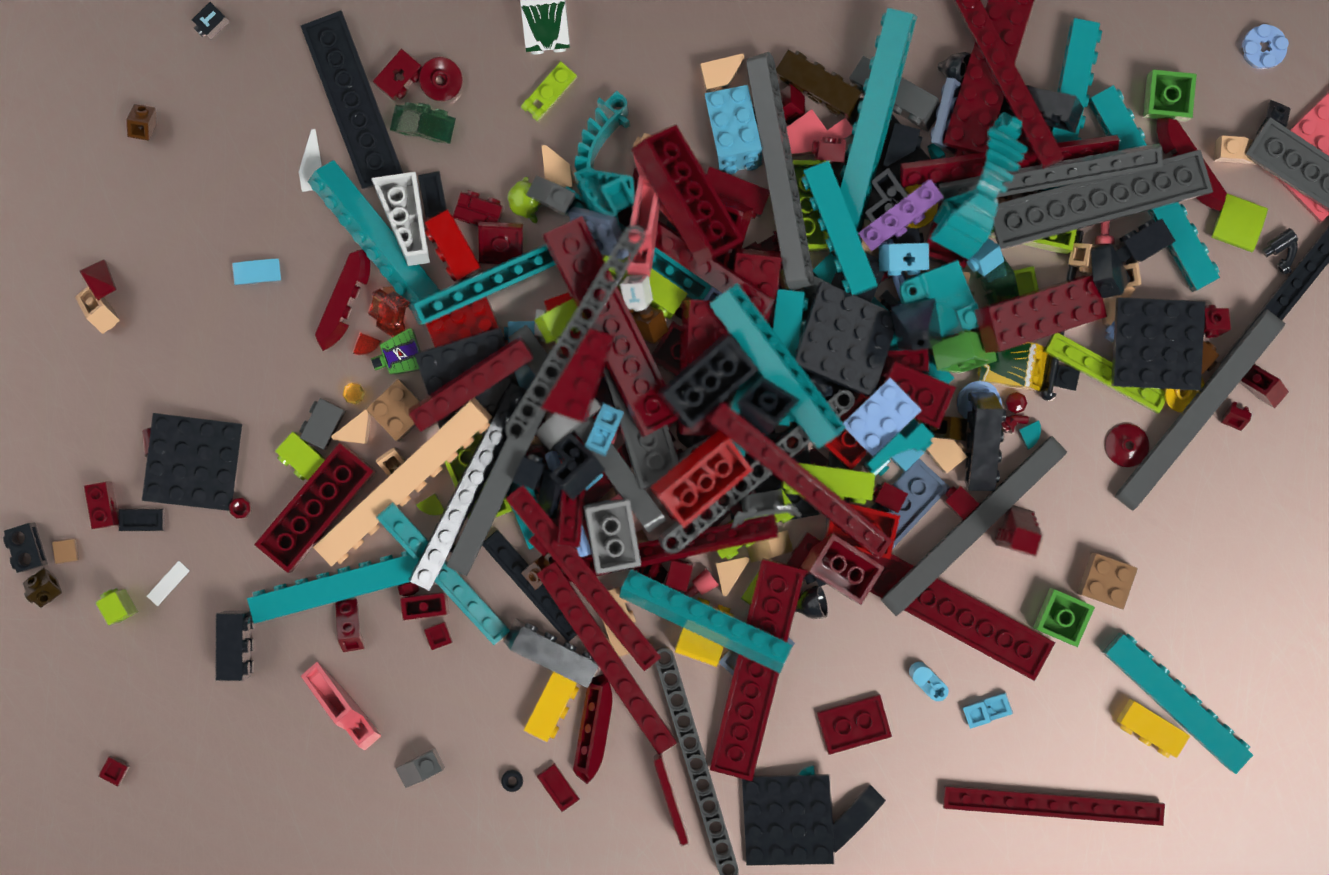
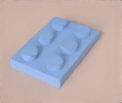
M889 378L843 424L846 427L845 429L874 456L921 409Z

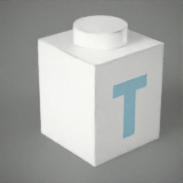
M648 275L627 276L621 283L623 299L628 309L641 311L646 309L652 302L653 297Z

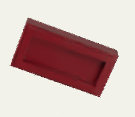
M556 763L537 775V778L561 812L580 800Z

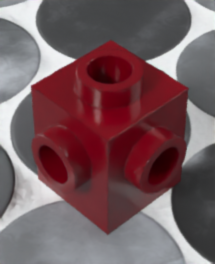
M1215 305L1205 306L1204 335L1206 338H1216L1231 330L1229 308H1216Z

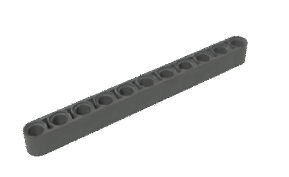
M766 52L748 58L747 69L785 279L789 289L795 290L813 285L814 274L776 66L772 54Z
M637 225L630 226L620 238L507 424L506 434L510 439H522L533 425L542 410L541 407L644 243L646 233L642 227ZM633 229H637L641 233V239L638 242H632L629 238V233ZM620 249H626L629 252V259L625 262L617 258V253ZM613 268L616 270L617 278L615 281L606 279L605 273L607 269ZM596 288H602L605 291V298L602 301L596 300L593 296ZM585 307L593 310L594 315L591 320H586L582 317V310ZM572 327L581 329L582 335L579 339L571 337L570 330ZM561 346L569 349L570 355L568 358H561L559 356L558 350ZM550 365L555 366L558 370V375L555 378L547 375L546 370ZM537 385H543L546 388V395L544 397L536 395L535 387ZM525 404H530L534 407V414L532 416L524 413L523 407ZM514 423L522 426L523 432L521 435H516L512 432V425Z
M1268 309L1262 313L1115 495L1116 499L1132 511L1140 505L1285 326L1281 319Z
M525 325L508 338L510 341H513L521 335L533 353V359L527 365L537 377L548 354L529 327ZM593 416L575 429V432L584 444H586L594 427L595 419ZM612 443L606 456L589 450L604 467L605 474L623 499L630 500L631 510L648 533L666 521V518L646 490L639 489L634 473Z
M552 349L549 351V353H548V355H547V357H546L544 363L546 362L547 358H548L549 355L551 354ZM558 352L561 358H568L567 356ZM553 365L547 367V375L555 378L558 375L557 368ZM537 385L535 387L536 395L544 397L546 395V388L543 385ZM525 404L523 411L526 415L532 416L534 414V407L530 404ZM542 409L528 433L522 439L512 440L509 437L507 438L446 567L465 576L468 575L508 493L521 459L526 455L547 410ZM515 423L512 432L516 435H521L523 428L520 424Z
M835 389L831 395L825 398L838 417L842 416L854 404L852 393L843 389ZM844 394L846 400L844 404L839 405L837 399L839 395ZM795 422L772 442L788 456L792 457L806 446L810 439L801 425ZM793 436L795 443L792 447L788 448L786 441L789 437ZM754 458L750 459L747 463L752 469L754 466L760 465L761 472L759 475L753 476L752 471L743 478V488L736 490L735 486H733L725 493L727 495L725 503L719 504L717 500L708 507L710 514L707 518L702 519L699 515L692 521L693 528L690 532L684 533L683 527L676 521L660 535V546L668 553H677L772 473ZM669 537H675L676 540L672 547L666 546V540Z
M1053 436L1045 440L965 520H962L880 599L895 616L907 608L1066 455L1067 451Z
M661 647L657 650V653L668 652L671 659L668 663H661L658 660L656 667L720 875H738V864L674 653L670 648ZM668 673H673L677 676V681L674 684H667L664 678ZM675 694L681 695L684 699L683 703L674 705L671 702L672 696ZM685 715L689 717L690 722L687 726H680L677 720L680 716ZM694 737L696 739L695 746L686 747L684 745L685 738ZM700 758L703 764L700 768L695 769L690 765L691 760ZM700 779H706L709 782V786L706 789L702 790L697 787L696 784ZM707 800L713 801L715 808L710 811L703 808L704 802ZM717 821L721 823V829L717 832L710 830L709 826L712 822ZM719 843H726L728 849L724 853H720L716 850V846ZM732 864L734 871L726 874L722 871L723 866Z

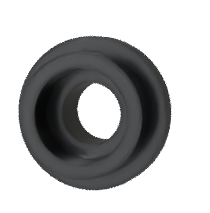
M508 770L503 774L501 784L505 790L516 792L523 785V776L517 770ZM510 777H515L517 782L515 784H510L508 779Z

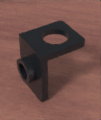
M1270 100L1266 118L1256 135H1258L1270 117L1284 127H1287L1290 107Z

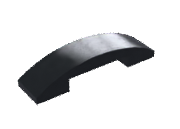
M871 785L833 823L835 853L871 819L886 801Z

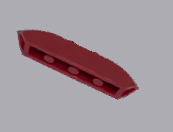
M1158 118L1157 134L1165 154L1171 152V157L1197 151V148L1178 120ZM1204 160L1213 192L1196 198L1204 205L1221 211L1227 192Z
M363 249L349 253L316 330L315 337L322 351L332 347L343 337L349 327L343 321L348 319L351 314V302L353 299H357L361 290L359 284L367 285L370 259Z
M604 674L593 677L587 688L573 766L576 776L586 784L594 778L601 766L612 711L611 686Z

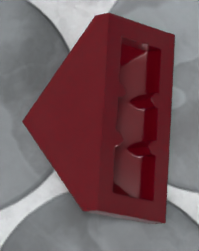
M105 259L80 270L81 275L97 300L117 290Z

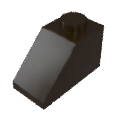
M944 416L939 428L916 419L919 424L922 423L934 435L933 438L966 441L968 419Z

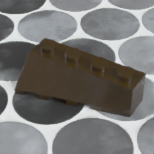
M788 50L776 68L778 79L787 85L791 84L802 94L806 91L807 97L818 105L823 102L825 107L830 110V113L836 117L839 114L845 116L853 127L859 115V103L861 100H864L863 93L861 92L862 89L854 83L847 84L835 72H832V74L828 73L820 63L807 61V57L801 52L796 51L794 53Z

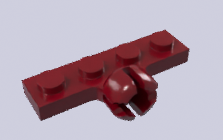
M928 349L888 351L876 391L886 381L894 361L919 372H929Z

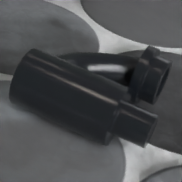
M1288 228L1267 243L1268 247L1262 250L1263 255L1268 257L1271 254L1277 255L1288 248L1286 259H1281L1276 264L1278 270L1283 275L1292 272L1290 267L1298 250V237L1291 228Z

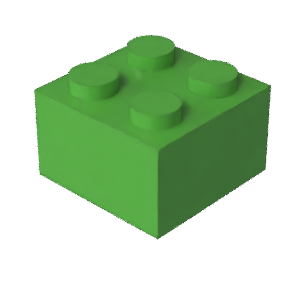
M1163 70L1150 71L1147 74L1143 118H1170L1181 122H1187L1193 118L1197 74Z
M962 330L955 337H943L941 342L932 347L936 367L939 371L961 374L997 361L995 352L985 353L980 332H971V330Z
M1049 588L1033 628L1078 648L1095 607L1056 589Z

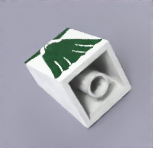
M520 0L526 52L536 55L544 53V50L564 52L566 48H570L566 0Z

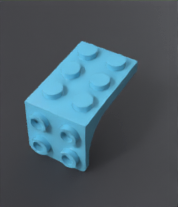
M748 85L704 93L719 170L732 175L740 170L752 171L762 165V147Z

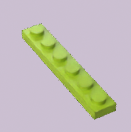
M1059 333L1053 334L1050 337L1043 351L1155 413H1160L1165 403V391L1160 388L1111 386L1113 363Z

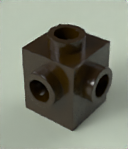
M45 568L23 582L26 599L30 603L37 604L40 608L53 601L54 598L62 593L58 579Z

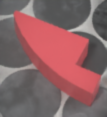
M811 109L787 127L792 157L812 154L813 140H822L823 137L836 138V142H838L839 138L846 140L853 136V127L844 118L827 130Z
M639 175L630 226L637 225L642 227L646 233V238L627 270L628 275H648L650 277L657 235L660 198L647 176ZM633 229L629 233V238L632 242H638L641 239V233L637 229Z
M316 662L301 675L332 721L345 729L358 747L366 750L381 737V734L365 713L319 662Z

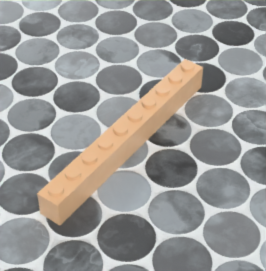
M473 398L313 548L331 567L336 562L341 564L349 557L347 552L351 548L356 550L365 542L362 538L367 533L371 536L380 528L378 525L379 521L376 518L379 513L392 502L396 506L399 504L403 507L411 499L409 494L415 490L418 493L427 484L424 481L430 475L434 478L443 470L441 465L445 461L450 463L459 455L456 451L461 446L467 448L475 440L472 436L477 431L482 434L490 426L488 421L492 416Z

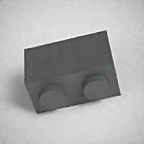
M320 398L318 402L314 401L309 411L312 415L309 421L305 420L302 424L300 438L323 450H327L332 441L331 436L336 433L346 410Z

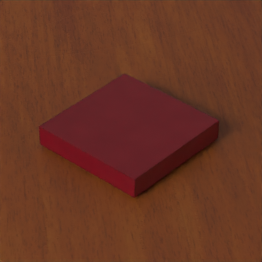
M479 222V263L501 264L523 254V224Z

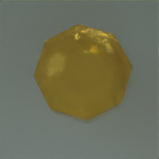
M350 383L344 387L343 397L347 403L357 405L364 400L365 391L361 385Z

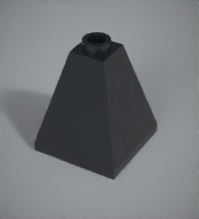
M935 298L891 306L898 349L909 351L931 348L942 341Z
M761 376L738 399L737 404L740 416L767 438L796 406L799 399Z

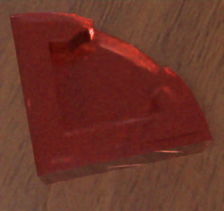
M360 333L353 354H369L376 350L382 341Z

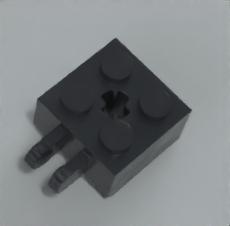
M1153 218L1137 227L1139 232L1133 230L1119 238L1121 243L1115 247L1121 262H1125L1128 265L1146 260L1176 240L1163 219L1155 221Z

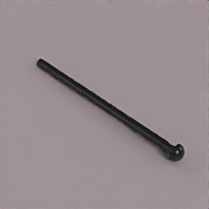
M1077 230L1074 243H1082L1083 231ZM1068 266L1066 281L1075 278L1077 267ZM1065 331L1059 332V334L1064 336ZM1049 354L1040 396L1045 401H1051L1057 395L1053 393L1059 360Z

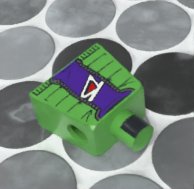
M412 328L407 329L380 344L382 355L371 358L375 371L384 367L388 368L391 375L420 371L415 353L421 350L414 330Z

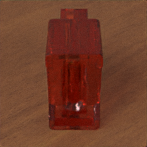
M381 289L372 292L373 298L368 314L377 320L376 327L392 338L404 332L406 328L403 322L406 308L410 306L411 302L395 291L389 294Z

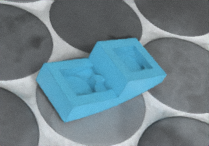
M279 258L232 263L234 285L281 281Z
M603 404L585 447L588 450L606 456L624 412Z
M1006 692L963 707L970 729L1013 714Z

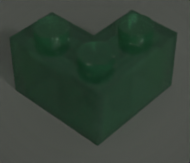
M405 102V105H395L390 131L405 136L421 137L436 143L450 144L456 118L448 116V112L445 110H431V105L418 103L417 105Z
M1004 256V262L986 276H982L977 271L973 272L977 279H981L982 287L985 292L987 291L984 297L988 305L1020 295L1014 271Z

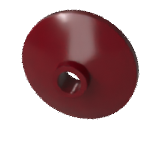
M432 58L420 70V87L429 98L435 101H447L454 98L462 87V73L456 63L448 58ZM436 77L442 78V84L436 82Z
M1134 424L1118 425L1109 432L1106 438V453L1109 459L1118 466H1136L1143 461L1149 452L1148 437L1140 427ZM1128 441L1133 445L1130 450L1125 447Z

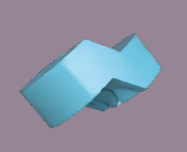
M915 662L910 666V677L932 700L939 702L948 696V687L925 663Z

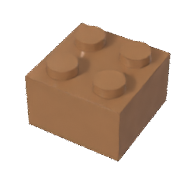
M397 379L366 410L395 441L399 442L416 426L408 415V411L420 399L402 380Z
M1091 552L1077 594L1124 610L1138 568Z

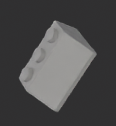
M605 500L583 504L596 573L601 574L641 566L630 500Z

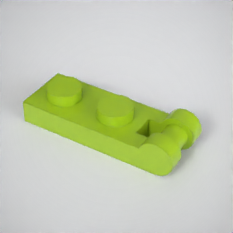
M560 61L532 95L525 100L521 108L525 112L529 111L533 115L532 118L538 122L574 82L577 75ZM537 100L543 104L539 109L534 105Z

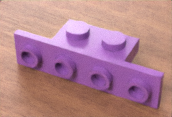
M930 179L858 234L869 249L873 251L887 239L894 236L897 238L908 231L906 227L912 222L915 225L926 218L924 213L944 197Z

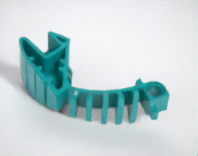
M616 91L606 102L600 97L597 100L598 107L595 109V120L592 118L588 119V131L583 129L582 143L579 142L578 156H575L574 165L577 172L574 173L586 209L615 216L620 229L617 212L626 208L630 210L631 214L633 212L635 202L633 177L593 169L598 152L609 136L620 125L624 128L630 127V121L627 119L629 114L627 100Z
M1003 112L995 121L993 127L988 130L990 139L988 140L989 150L986 153L987 160L976 188L967 193L945 199L942 202L933 220L938 223V226L932 233L931 240L966 259H970L986 242L991 234L998 206L996 197L999 192L1005 193L1007 190L1002 183L1011 182L1014 178L1013 175L1006 171L1019 170L1020 165L1015 162H1021L1024 158V155L1021 153L1027 151V147L1016 141L1021 135L1022 121Z

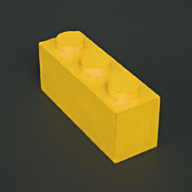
M553 671L524 731L545 742H548L549 738L554 739L560 728L556 726L559 718L564 720L569 710V707L566 706L570 698L574 700L579 690L576 686L577 683Z
M1132 699L1128 700L1116 720L1122 724L1120 729L1130 735L1133 732L1140 736L1138 740L1149 747L1151 744L1159 747L1157 752L1166 758H1169L1170 755L1177 758L1190 738V735Z

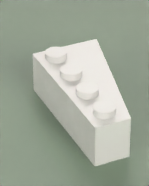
M416 172L372 178L375 191L407 265L430 263Z

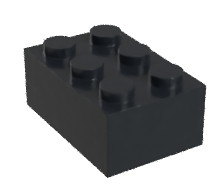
M223 611L216 613V681H243L251 677V673H254V660H251V651H254V638H251V629H254V624L250 611Z

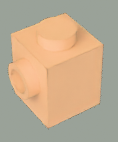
M1074 243L1068 264L1079 268V272L1092 274L1091 249L1097 246Z

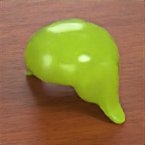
M524 177L523 180L518 181L508 192L509 207L516 215L537 223L536 212L538 211L539 202L526 196L532 183H529L528 177Z

